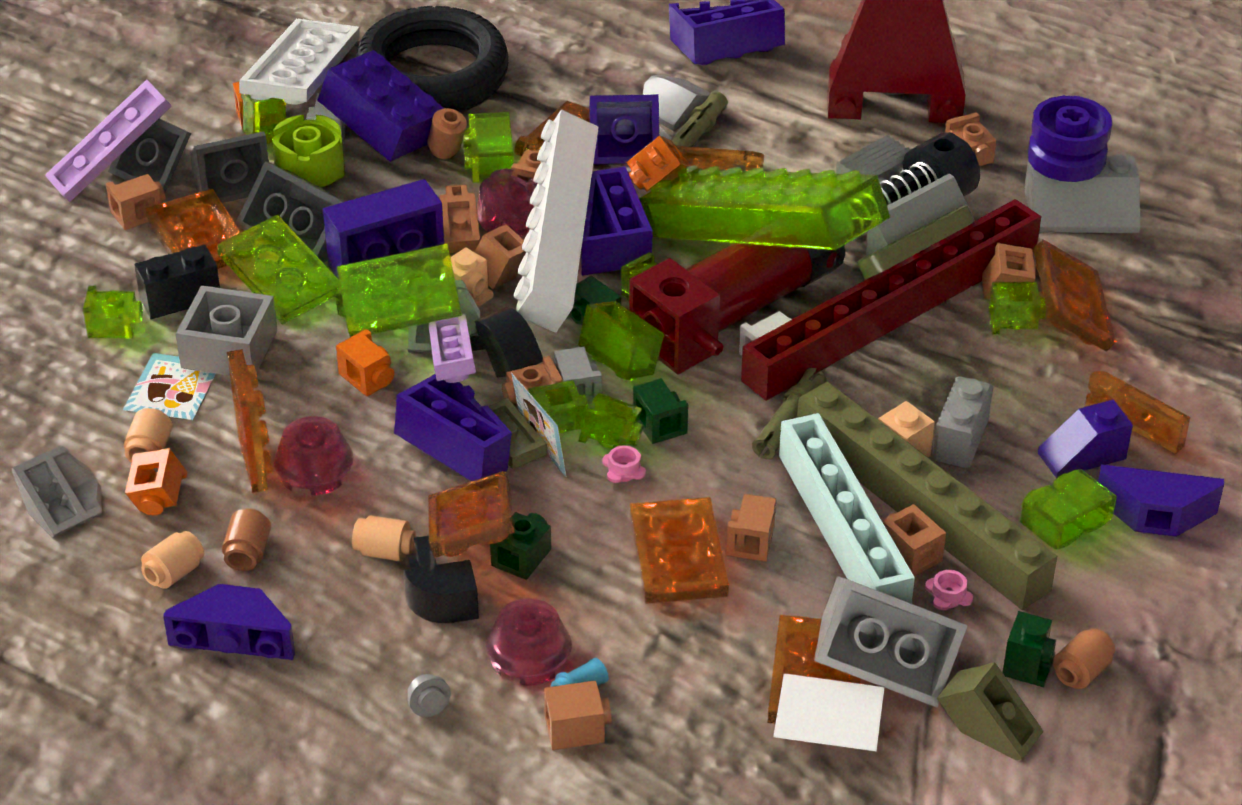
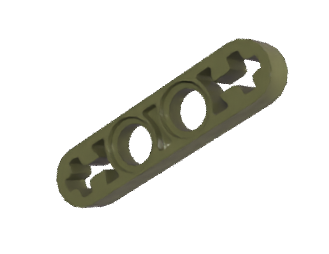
M964 205L857 261V264L864 279L870 278L975 222L968 206Z

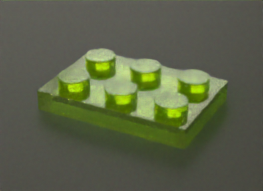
M278 214L218 244L217 254L253 293L274 296L276 318L281 324L342 294L343 283Z
M448 244L337 266L350 337L365 329H368L372 335L462 316Z

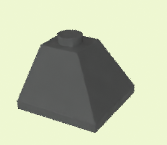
M159 118L111 163L108 172L126 181L149 174L154 182H160L164 192H166L191 133Z

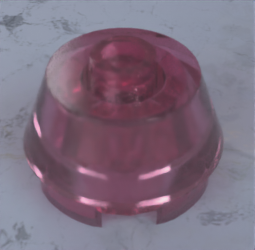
M512 169L496 170L480 184L477 219L487 232L507 224L522 237L530 230V228L526 227V222L534 207L530 204V198L537 183L532 178L527 183L521 178L512 176L514 171Z
M309 416L291 422L284 429L274 456V468L282 484L287 489L292 491V487L295 486L299 489H309L313 496L323 495L338 489L342 485L341 479L351 470L354 456L350 445L333 421L324 417Z
M531 598L519 599L506 605L498 614L486 641L487 655L496 673L501 676L502 672H504L508 676L519 678L520 685L526 686L539 685L554 679L555 671L565 661L567 662L572 649L571 636L555 608L545 601Z

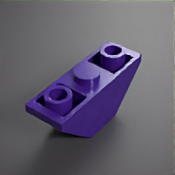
M1101 464L1095 499L1135 532L1177 537L1218 513L1224 488V479Z
M218 584L166 609L163 615L167 641L170 646L293 660L295 656L291 623L260 588Z

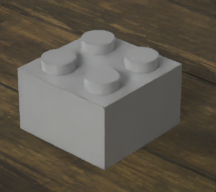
M201 286L176 332L181 368L254 379L278 331L274 296Z

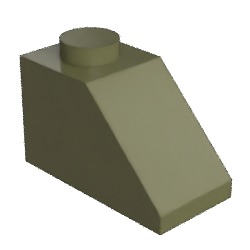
M995 662L958 671L937 697L961 733L1016 761L1022 760L1044 732Z

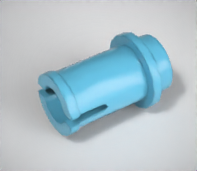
M595 657L569 673H558L555 680L551 682V687L595 680L597 685L608 682L609 676L605 665Z

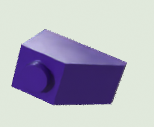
M1114 400L1079 408L1038 447V454L1056 478L1100 467L1101 464L1107 465L1122 461L1127 458L1133 424Z

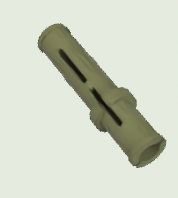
M713 91L702 105L696 106L689 114L688 121L671 139L683 156L704 132L710 131L715 126L716 118L727 108L728 100L721 92Z
M816 368L806 369L797 385L789 388L784 394L783 404L758 438L752 443L753 451L758 456L767 446L768 450L763 455V459H772L780 447L781 421L797 418L798 398L827 382L826 376L821 371L812 381L810 379L816 372Z

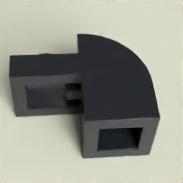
M505 307L474 321L477 332L470 335L472 351L486 349L496 377H505L506 372L534 366L543 362L542 353L530 326L515 309Z
M431 536L415 537V555L408 556L409 569L403 570L405 597L409 608L419 617L436 623H455L479 619L478 592L471 561L464 560L437 565Z

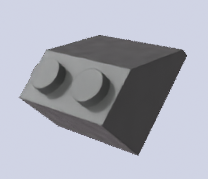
M264 131L194 146L190 154L193 179L204 207L249 196L264 162H269Z

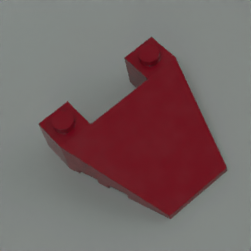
M944 0L861 1L854 15L853 24L841 42L840 51L829 67L828 119L861 120L864 92L928 94L929 122L946 123L949 119L963 116L966 97L964 71L957 53V46L950 28Z

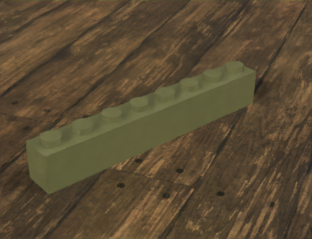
M828 381L798 398L797 418L816 413L820 414L853 473L863 486L896 512L912 504L916 505L946 532L944 549L1021 610H1024L1052 591L1058 556Z

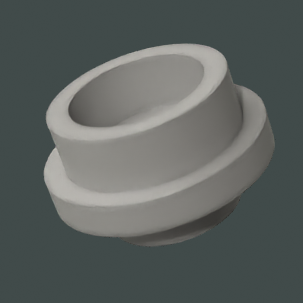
M423 674L415 678L409 685L407 702L410 709L417 716L432 717L439 714L448 705L451 690L443 678L432 674Z

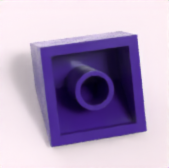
M659 94L590 96L589 122L599 127L593 165L627 164L626 162L660 136Z

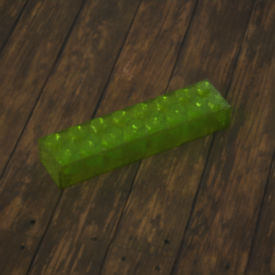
M689 166L678 171V177L675 179L657 183L650 187L651 192L639 198L653 230V237L836 250L891 218L878 176L860 174V171L836 174L834 170L811 173L810 169L787 172L786 168L774 171H764L763 168H755L749 171H742L741 167L720 170L718 166L706 169Z

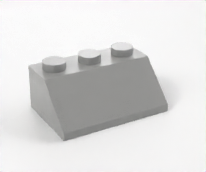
M1107 156L1106 165L1099 175L1090 180L1079 182H1064L1045 177L1034 170L1028 161L1024 192L1027 207L1042 216L1039 233H1139L1140 176L1134 156Z
M947 174L870 214L866 256L959 207L968 206L955 177Z
M837 576L822 616L814 661L938 707L939 701L937 697L945 688L968 625Z

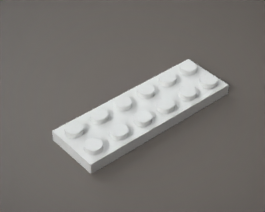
M296 19L239 80V93L249 94L251 98L256 100L284 99L285 103L293 105L307 102L324 82L328 69L338 65L359 40L360 27Z

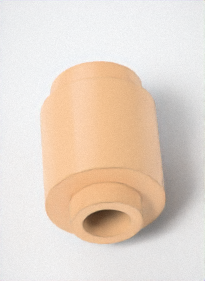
M145 408L135 414L124 441L125 456L131 463L134 454L165 449L173 428L172 421L165 413L158 409Z
M369 515L367 518L357 519L352 534L353 550L361 551L363 556L402 562L407 554L411 555L414 551L416 531L411 530L409 521Z
M191 532L173 533L143 554L141 559L142 574L151 585L167 589L199 566L200 560L204 557L203 546L199 539Z

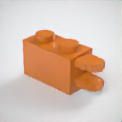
M658 136L626 162L631 169L628 174L633 183L640 190L644 189L646 192L651 191L661 194L692 169V166L673 141L662 136Z

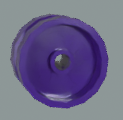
M1063 95L1052 97L1039 103L1033 112L1032 135L1028 148L1029 163L1040 174L1058 181L1079 182L1090 180L1099 175L1106 165L1107 143L1110 140L1112 130V117L1110 113L1097 102L1080 96Z

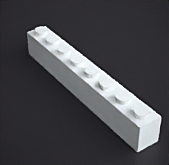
M562 109L554 121L550 119L547 121L541 134V139L545 141L537 156V160L541 161V164L533 179L537 186L530 198V204L534 207L526 222V227L530 228L522 245V250L526 251V254L518 268V274L522 275V278L514 292V298L518 299L516 311L525 320L555 333L573 309L599 128Z

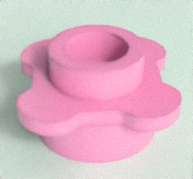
M617 446L602 459L603 465L608 468L607 479L610 482L619 483L628 482L633 479L640 480L646 475V469L640 464L641 454L631 446Z
M940 571L934 578L928 579L925 583L926 591L930 592L934 598L933 606L939 610H948L958 605L969 606L973 602V594L967 591V579L958 571Z

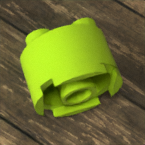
M296 115L276 125L272 138L274 165L288 170L319 187L330 185L344 177L343 140L341 128L336 121L323 115H316V120H305L304 115Z

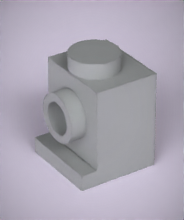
M585 347L554 351V364L563 379L564 410L602 404V374L600 370H597L596 362L589 361Z

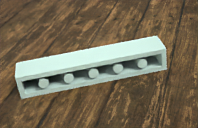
M816 413L781 421L779 457L846 578L912 604L915 577L820 414Z

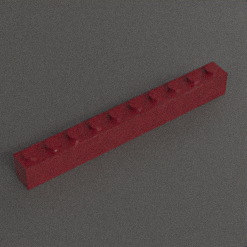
M1014 199L915 255L862 281L751 341L742 348L741 382L765 401L796 385L806 369L816 368L814 373L816 374L981 282L982 273L995 255L997 243L1030 248L1035 252L1037 250L1042 216Z

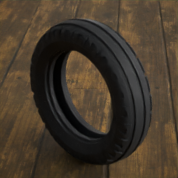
M421 6L417 9L414 7L388 15L367 30L357 49L356 57L374 50L388 62L402 51L423 45H448L471 53L477 59L464 69L450 74L421 76L400 71L426 94L432 96L444 109L449 108L459 112L483 103L500 88L506 76L509 61L505 40L500 31L490 21L471 11L456 7L451 8L449 6Z

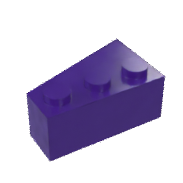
M730 0V6L710 7V1L699 2L700 8L679 9V3L669 4L670 40L694 64L708 65L713 63L714 60L740 58L745 53L754 51L768 52L774 47L785 45V10L775 0Z
M626 167L592 171L581 247L582 276L652 265L653 230Z
M436 374L397 394L394 434L480 487L508 471L512 432L487 405L481 406L474 398L475 391L469 385L463 386L460 382L448 383L445 380L437 381Z

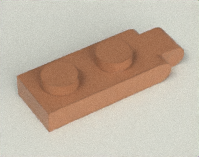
M467 184L446 186V194L439 195L443 210L445 254L458 253L465 247L475 252L480 242L475 193H468Z

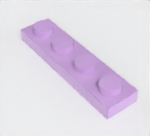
M148 80L144 81L45 176L62 196L71 202L172 105Z
M465 313L429 320L433 364L437 381L445 380L448 383H456L466 380L470 374H475L476 369Z

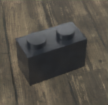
M206 244L189 247L179 252L153 257L134 264L139 297L150 319L189 309L201 286L220 288L217 264Z

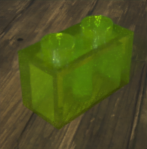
M510 113L468 114L469 128H466L463 137L465 169H472L473 183L511 181V166L514 163Z
M617 301L589 304L586 308L578 346L585 347L586 352L591 355L593 360L603 363L612 369L617 377L633 381L638 377L654 375L664 333Z

